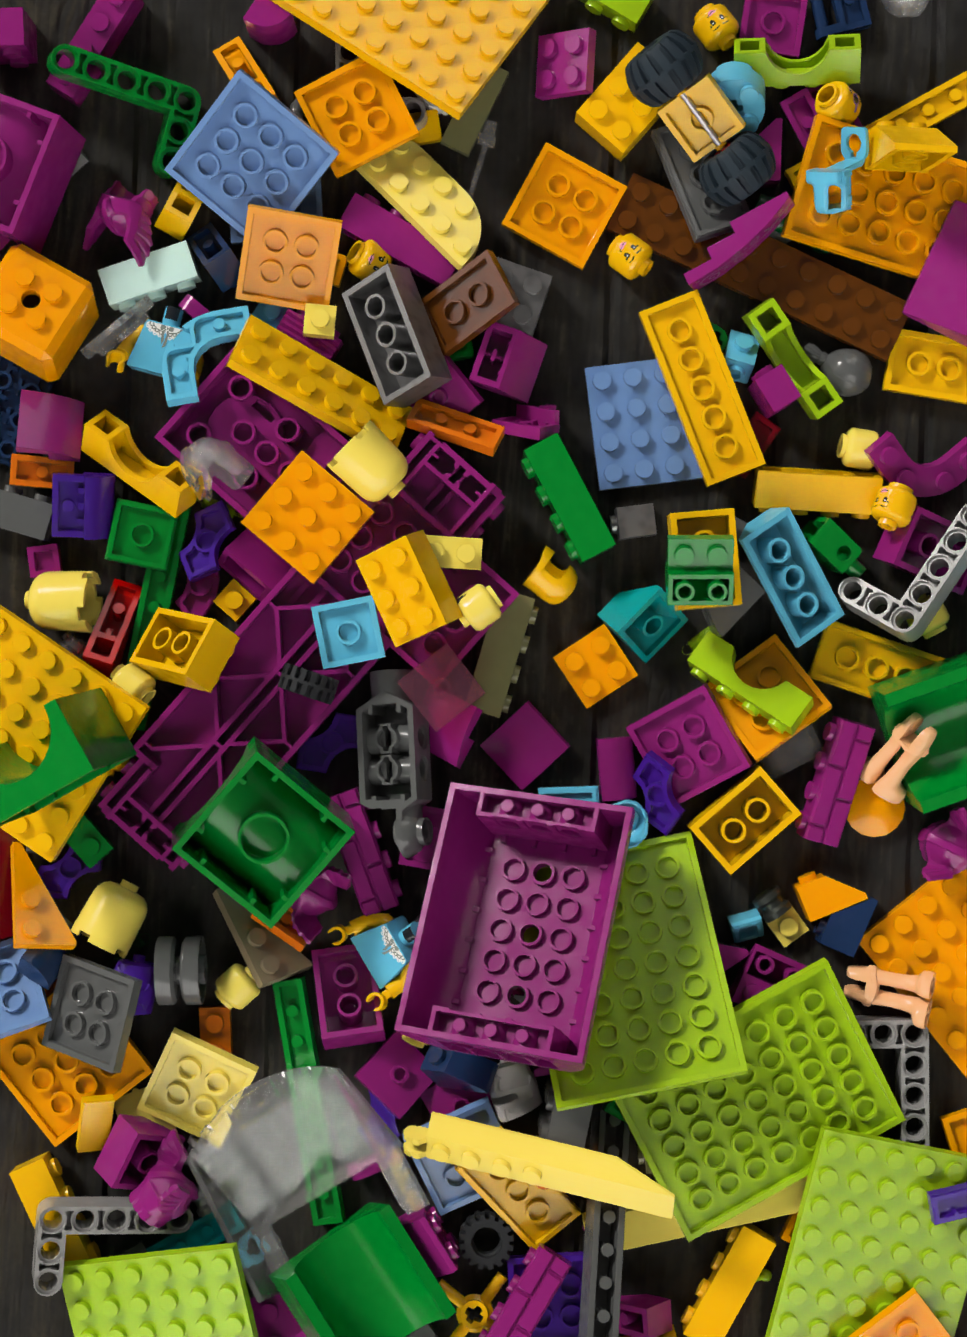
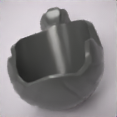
M808 343L805 345L803 350L812 362L820 366V371L827 376L839 396L851 397L864 392L870 385L872 365L869 358L863 352L857 349L843 348L827 354L822 352L815 344Z

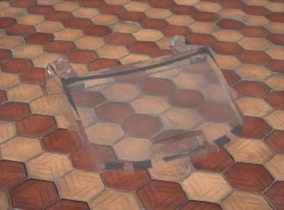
M307 1066L275 1073L247 1086L217 1111L218 1114L209 1125H205L200 1132V1139L187 1158V1163L227 1242H237L244 1276L258 1303L279 1294L268 1275L289 1261L281 1245L280 1238L276 1235L272 1225L375 1163L380 1167L400 1207L408 1215L430 1205L401 1150L403 1147L402 1142L338 1067Z

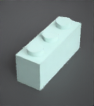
M186 240L150 252V256L146 258L145 265L142 267H138L136 260L132 258L97 270L109 306L115 311L119 310L120 312L131 311L138 307L137 303L149 300L150 303L163 300L167 297L166 293L178 290L179 293L190 291L196 288V283L202 282L191 247Z

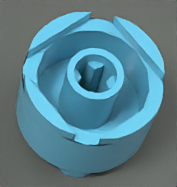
M739 61L723 63L716 67V70L711 75L746 122L745 128L738 133L743 131L755 132L765 113L766 89L764 79L760 73L758 74L754 71L752 66Z

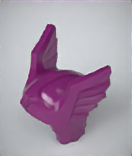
M116 180L112 187L105 193H102L93 217L86 227L83 249L88 251L105 228L108 227L115 235L124 237V242L130 249L138 267L144 266L146 258L150 256V247L153 246L151 238L153 233L150 226L152 223L150 219L159 203L158 198L149 189L143 190L139 195H134L122 186L120 181Z
M964 807L953 808L950 811L948 821L940 820L921 829L918 835L919 846L923 859L927 861V865L922 868V875L927 881L953 879V875L967 869V811Z
M326 865L291 906L293 909L291 914L292 927L297 930L298 936H302L307 944H310L322 931L323 927L318 921L317 916L326 911L334 910L337 907V887L346 891L351 887L353 877L350 874L343 873L342 869Z
M172 1129L168 1136L163 1138L161 1145L158 1147L156 1165L150 1169L142 1183L129 1195V1201L139 1217L148 1225L157 1228L182 1216L188 1210L191 1202L199 1198L196 1185L182 1173L188 1152L176 1129Z

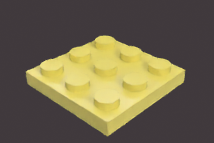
M175 1027L139 1101L137 1109L221 1147L259 1066Z

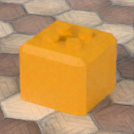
M23 244L11 246L0 262V356L46 382L59 380L99 318L92 285L89 281ZM28 295H36L40 298V303L35 308H27L22 302Z

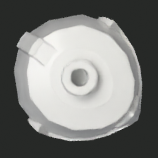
M500 1060L489 1093L498 1120L508 1122L532 1111L543 1103L537 1080L529 1065Z

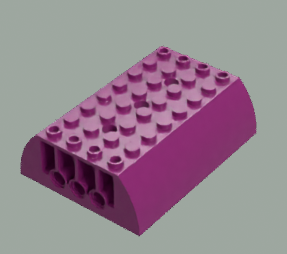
M451 782L394 1030L412 1039L445 1050L565 1072L583 1070L586 1064L635 818L634 808ZM542 867H549L552 870L551 877L544 882L537 881L536 874L538 870ZM531 927L538 928V938L531 943L525 942V931ZM516 989H524L526 992L525 1000L519 1005L512 1004L510 1000L512 992Z

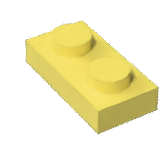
M426 535L441 568L481 570L483 539Z

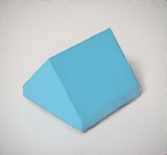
M756 908L727 916L734 943L764 935L762 918Z

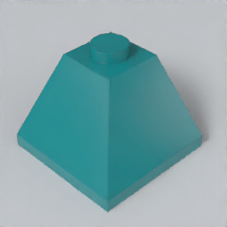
M658 585L619 592L597 614L609 629L645 664L688 621V618L681 610L675 611L674 605H667L666 593Z

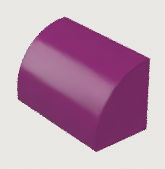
M254 0L243 17L250 38L264 45L283 44L293 38L298 32L293 15L270 0Z
M248 528L224 549L218 559L219 565L260 602L292 568L287 561Z
M630 736L597 738L596 746L601 801L637 798V785L633 778L635 773L633 740Z

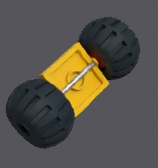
M676 29L669 30L646 46L627 64L625 69L627 84L633 96L645 105L659 107L666 103L657 113L693 163L714 150L699 167L701 186L706 195L714 202L726 207L733 206L752 195L773 176L776 170L774 152L770 144L760 135L752 131L738 133L745 128L746 122L710 72L688 87L703 70L702 54L697 43L688 34Z

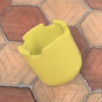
M371 420L327 464L337 476L367 501H380L387 495L393 499L406 486L402 479L407 474V459Z
M95 571L43 572L34 579L29 591H26L24 596L25 608L29 609L34 623L43 629L92 633V626L96 624L103 607V597H97L96 584L101 585V580Z
M122 879L120 884L112 881L103 882L92 892L73 924L71 931L76 935L83 931L81 934L89 938L88 942L114 955L117 951L119 956L125 959L148 911L147 903L142 896L136 893L139 887Z

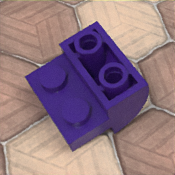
M84 472V474L52 473V537L84 538V540L108 539L115 511L116 475L113 473Z

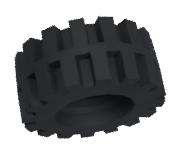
M285 663L277 687L331 705L339 680Z
M480 1209L474 1211L473 1215L469 1214L466 1217V1221L462 1223L460 1228L459 1247L462 1251V1256L468 1260L470 1265H477L478 1269L483 1270V1267H488V1270H491L496 1265L498 1267L502 1266L503 1261L510 1258L511 1251L514 1248L513 1230L496 1212H492L490 1209H485L480 1212ZM483 1227L495 1229L500 1237L498 1246L490 1251L478 1249L473 1241L475 1233Z

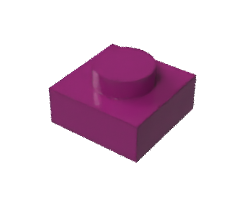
M60 544L27 547L30 578H36L43 572L63 571Z

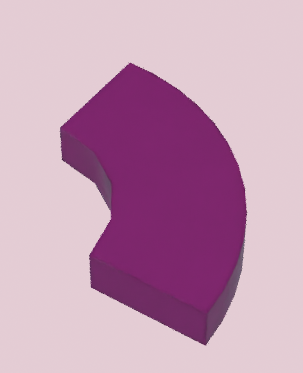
M217 571L195 583L190 582L187 576L184 592L175 601L180 610L184 613L206 617L218 594L220 572Z

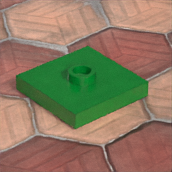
M117 498L104 559L167 572L178 517L174 518L159 506Z

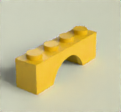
M105 409L84 424L81 451L171 516L177 518L196 503L197 496L192 490L191 484L195 491L198 492L199 476L177 460L169 466H160L151 462L137 448L132 439L129 426Z

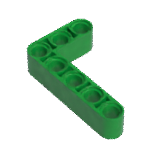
M61 44L54 48L47 58V68L53 76L164 114L152 160V167L156 175L162 179L173 178L164 170L163 156L167 155L173 158L195 129L201 107V97L197 90L185 84L69 44ZM64 54L67 56L71 63L70 68L60 67L56 62V55ZM87 65L97 66L100 69L101 78L93 79L87 72ZM119 75H125L129 78L131 89L126 90L120 87L117 81ZM153 85L160 90V100H154L150 97L148 86ZM179 96L188 98L191 104L190 110H184L179 106ZM172 125L182 130L183 138L181 141L171 136L170 128Z

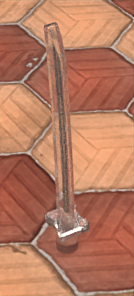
M486 120L483 132H479L477 144H481L482 147L468 193L472 199L474 198L488 147L494 148L496 137L494 135L498 124L491 120Z

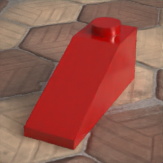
M116 578L113 581L82 655L84 662L109 679H111V672L120 665L137 615L142 586Z

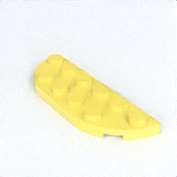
M410 140L356 169L458 271L473 260L481 237V219L477 206L470 195L417 143Z

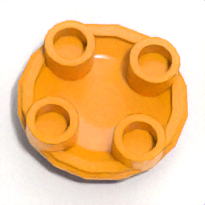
M859 780L847 821L861 835L879 837L889 834L903 820L905 811L904 799L899 804L890 803L873 792L872 787L875 783L867 784Z

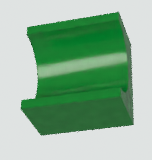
M967 651L868 686L886 742L892 736L894 727L898 723H902L914 712L919 713L923 717L922 724L915 731L917 735L930 726L937 730V736L929 748V754L926 757H921L901 781L907 791L905 801L925 814L967 799ZM902 747L893 756V765L904 753Z
M101 688L57 698L44 705L49 717L51 736L47 754L40 766L30 764L19 757L8 742L0 744V826L39 811L137 755Z
M254 736L246 745L245 752L240 761L216 793L194 816L184 823L180 821L173 829L172 850L272 929L353 836L355 829L348 812Z
M367 1203L349 1216L343 1223L338 1224L268 1275L306 1337H406L429 1323L443 1319L447 1320L457 1312L389 1204Z

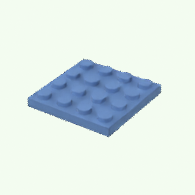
M239 69L164 170L244 236L249 204L295 212L341 152L243 69Z
M656 359L587 367L584 369L599 491L703 479Z

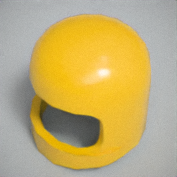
M546 546L540 561L523 585L545 602L555 605L562 603L571 595L576 587L578 577L571 565L567 569L561 570L552 564L550 559L555 551Z

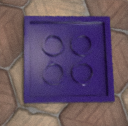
M584 1251L558 1252V1254L572 1262V1267L531 1337H579ZM526 1254L510 1255V1258L507 1260L508 1285L515 1274L518 1276L522 1275L526 1268V1265L522 1263Z

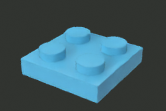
M372 595L311 607L323 669L386 657L377 608Z

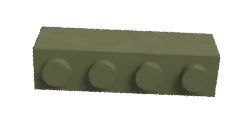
M520 594L486 632L466 698V702L483 710L482 713L500 718L501 712L508 713L512 696L507 694L510 682L517 683L521 666L516 665L519 653H526L530 636H526L525 632L528 623L534 625L539 607L534 606V598Z

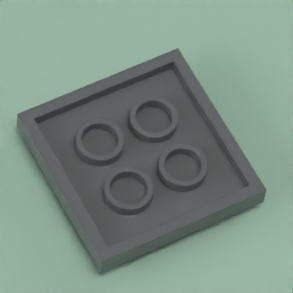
M63 954L50 1006L53 1020L46 1023L41 1045L110 1073H121L143 980L73 954Z

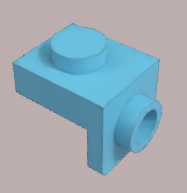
M731 329L724 358L733 381L747 384L755 366L759 343L753 335Z

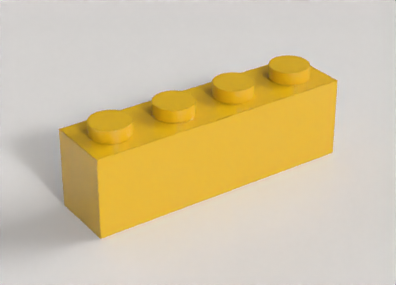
M760 466L754 470L751 502L762 513L769 508L789 507L793 515H808V511H816L825 517H839V513H849L851 517L856 519H869L870 515H872L871 508L877 492L883 485V478L879 473Z
M50 1151L17 1165L9 1173L34 1229L38 1204L47 1197H75L69 1185L65 1186L61 1177L62 1167L56 1157L52 1158ZM52 1210L47 1212L44 1218L50 1221L55 1220L60 1213ZM82 1213L77 1214L76 1219L86 1220ZM88 1234L66 1235L64 1261L101 1257L97 1243L95 1241L91 1242ZM52 1241L43 1245L44 1251L55 1249L57 1243Z
M750 1223L730 1228L725 1239L728 1244L724 1252L718 1251L710 1266L713 1269L708 1280L702 1279L695 1293L698 1296L693 1307L688 1305L681 1317L680 1322L683 1323V1335L687 1337L726 1336L776 1247V1241L773 1236Z

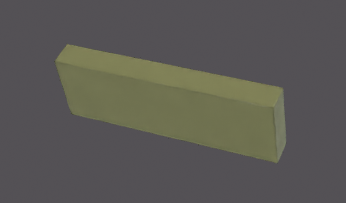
M499 67L460 120L452 117L440 141L442 145L469 157L509 76L508 71Z

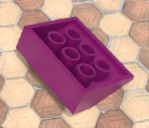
M955 200L903 307L902 313L967 347V204Z

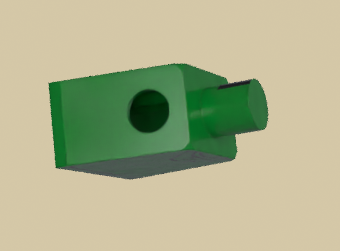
M813 515L802 527L801 531L815 558L828 570L840 574L845 572L850 577L857 578L865 572L867 567L857 558L863 550L831 518Z

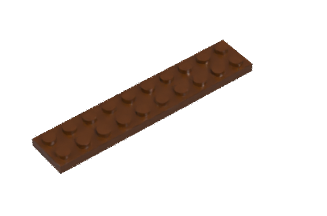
M633 173L627 185L628 187L607 226V231L616 236L633 233L650 245L654 254L688 270H692L711 260L707 247L735 233L733 231L694 243L674 192L636 173ZM769 236L750 255L713 281L760 304L767 299L774 298L787 317L883 362L887 361L908 316L902 313L906 303L905 300Z

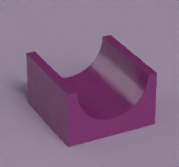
M1 93L0 235L18 244H23L40 254L86 139L60 115Z

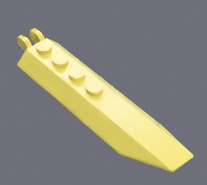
M433 1111L428 1128L408 1125V1127L403 1129L404 1140H406L403 1143V1148L406 1156H412L415 1159L426 1157L438 1162H445L470 1170H477L498 1177H505L530 1185H537L673 1219L675 1194L617 1156Z

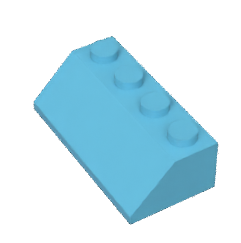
M789 507L769 508L746 524L739 542L795 648H799L845 614Z

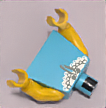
M166 306L162 323L147 319L145 324L138 325L122 340L115 350L107 353L105 366L108 368L110 363L116 362L118 363L117 372L122 373L125 361H127V366L133 370L163 377L162 359L169 341L172 342L183 330L180 328L184 311ZM201 355L196 364L197 388L200 386L199 378L204 364L203 355Z
M388 913L362 915L349 921L350 925L345 927L343 925H335L328 931L330 933L334 930H339L342 933V939L332 943L333 945H340L346 941L348 935L353 933L355 936L350 939L380 989L386 988L382 993L374 992L367 996L366 1002L372 1001L376 996L381 1000L380 1006L373 1011L384 1010L390 997L395 998L403 992L419 922L414 921L409 924L402 915L394 919Z

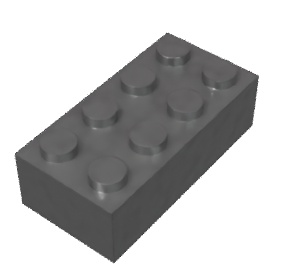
M387 263L342 293L385 406L406 408L452 380L410 268Z

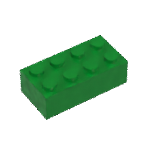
M558 433L523 451L524 459L520 463L528 479L534 477L538 485L535 493L543 507L548 505L553 514L549 518L557 534L563 532L567 540L563 546L571 561L577 559L579 565L613 548L616 543Z

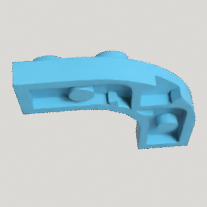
M248 305L216 310L197 316L182 326L183 330L172 342L169 341L162 359V375L168 407L200 402L196 381V364L201 355L211 347L238 340L244 324L250 316Z

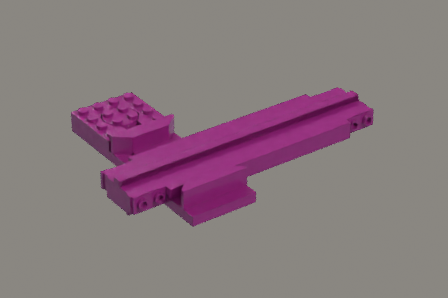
M233 348L198 387L200 402L182 405L154 438L199 477L202 474L204 482L244 518L301 450L375 513L315 584H312L294 567L285 574L234 632L240 639L211 693L185 687L133 746L139 759L136 761L132 758L121 770L124 776L117 784L112 781L100 794L104 799L98 806L102 808L101 812L106 815V818L108 820L112 819L154 858L165 861L172 872L179 866L185 869L189 865L186 860L172 850L173 829L180 821L184 823L194 816L216 793L240 761L245 752L246 745L255 736L288 763L378 662L379 659L323 669L311 607L371 595L355 560L405 535L424 530L426 535L479 538L485 531L481 527L488 518L494 521L505 509V506L502 504L505 500L502 491L493 482L489 483L445 442L442 444L438 441L432 431H429L426 435L420 433L410 444L413 450L406 457L408 470L402 479L406 486L393 499L387 495L380 501L372 502L365 500L327 466L348 441L329 424L227 367L226 364ZM481 561V570L441 568L456 600L458 596L476 584H482L485 587L490 585L504 605L500 608L502 615L520 595L483 561ZM377 608L385 653L391 647L436 688L495 623L493 622L481 631H476L471 625L465 628L461 621L457 619L413 641L395 647ZM285 663L339 680L332 704L320 702L277 687Z

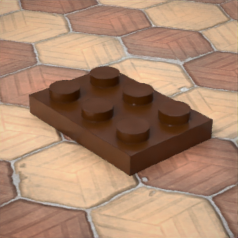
M488 249L422 298L444 356L448 357L521 304L494 252Z

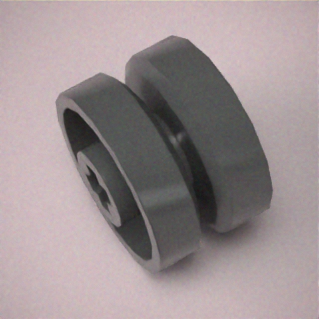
M159 936L154 953V990L157 1004L175 1005L180 997V993L187 1005L203 1004L206 996L208 976L204 936H186L181 948L175 936Z

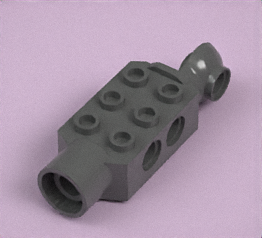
M377 670L370 672L371 699L356 709L360 804L369 809H396L393 838L402 856L408 859L418 854L425 845H430L433 839L432 822L428 817H423V807L432 801L428 707L415 701L413 670Z

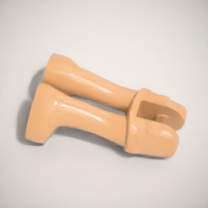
M914 712L902 723H898L894 727L892 736L874 756H867L860 776L861 780L867 784L875 783L872 787L873 792L893 804H899L905 798L907 791L901 782L902 779L921 757H926L929 754V748L937 736V730L932 726L923 730L919 735L915 733L923 722V717L917 712ZM902 747L904 753L884 775V768Z
M875 965L848 966L846 975L851 979L866 982V985H845L843 992L846 997L861 1002V1004L867 1007L878 1005L903 1010L911 1014L914 1026L921 1029L926 1028L932 1008L933 999L931 997L935 989L936 972L923 971L919 975H908L884 971ZM880 985L912 991L920 997L880 990Z

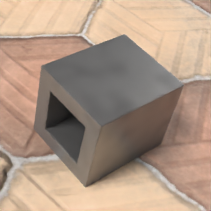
M653 503L618 507L614 510L615 515L610 516L611 533L617 534L618 540L649 537L657 534Z

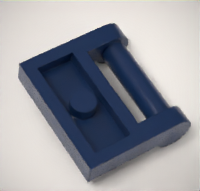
M810 0L817 28L814 31L817 42L826 41L828 35L847 34L870 28L872 25L866 0H831L837 22L832 25L828 24L823 1Z

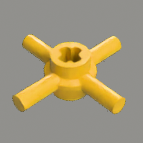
M498 1271L481 1295L469 1294L465 1297L445 1280L441 1279L439 1282L450 1302L457 1306L456 1317L459 1325L450 1337H465L468 1332L477 1333L481 1332L482 1329L489 1331L494 1320L489 1318L493 1312L491 1301L508 1280L506 1276ZM476 1306L482 1309L480 1315L483 1317L481 1319L475 1317L471 1320L468 1317L470 1311L467 1308L475 1309Z

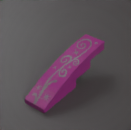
M786 191L730 221L735 233L707 247L711 260L684 273L688 285L693 290H699L724 275L750 255L777 228L795 204L788 192Z

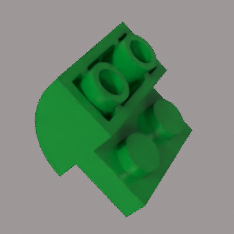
M667 535V562H665L667 605H733V535Z

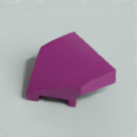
M516 404V416L492 419V423L504 426L505 434L543 440L555 433H559L560 411L556 410L555 404L540 405V407Z

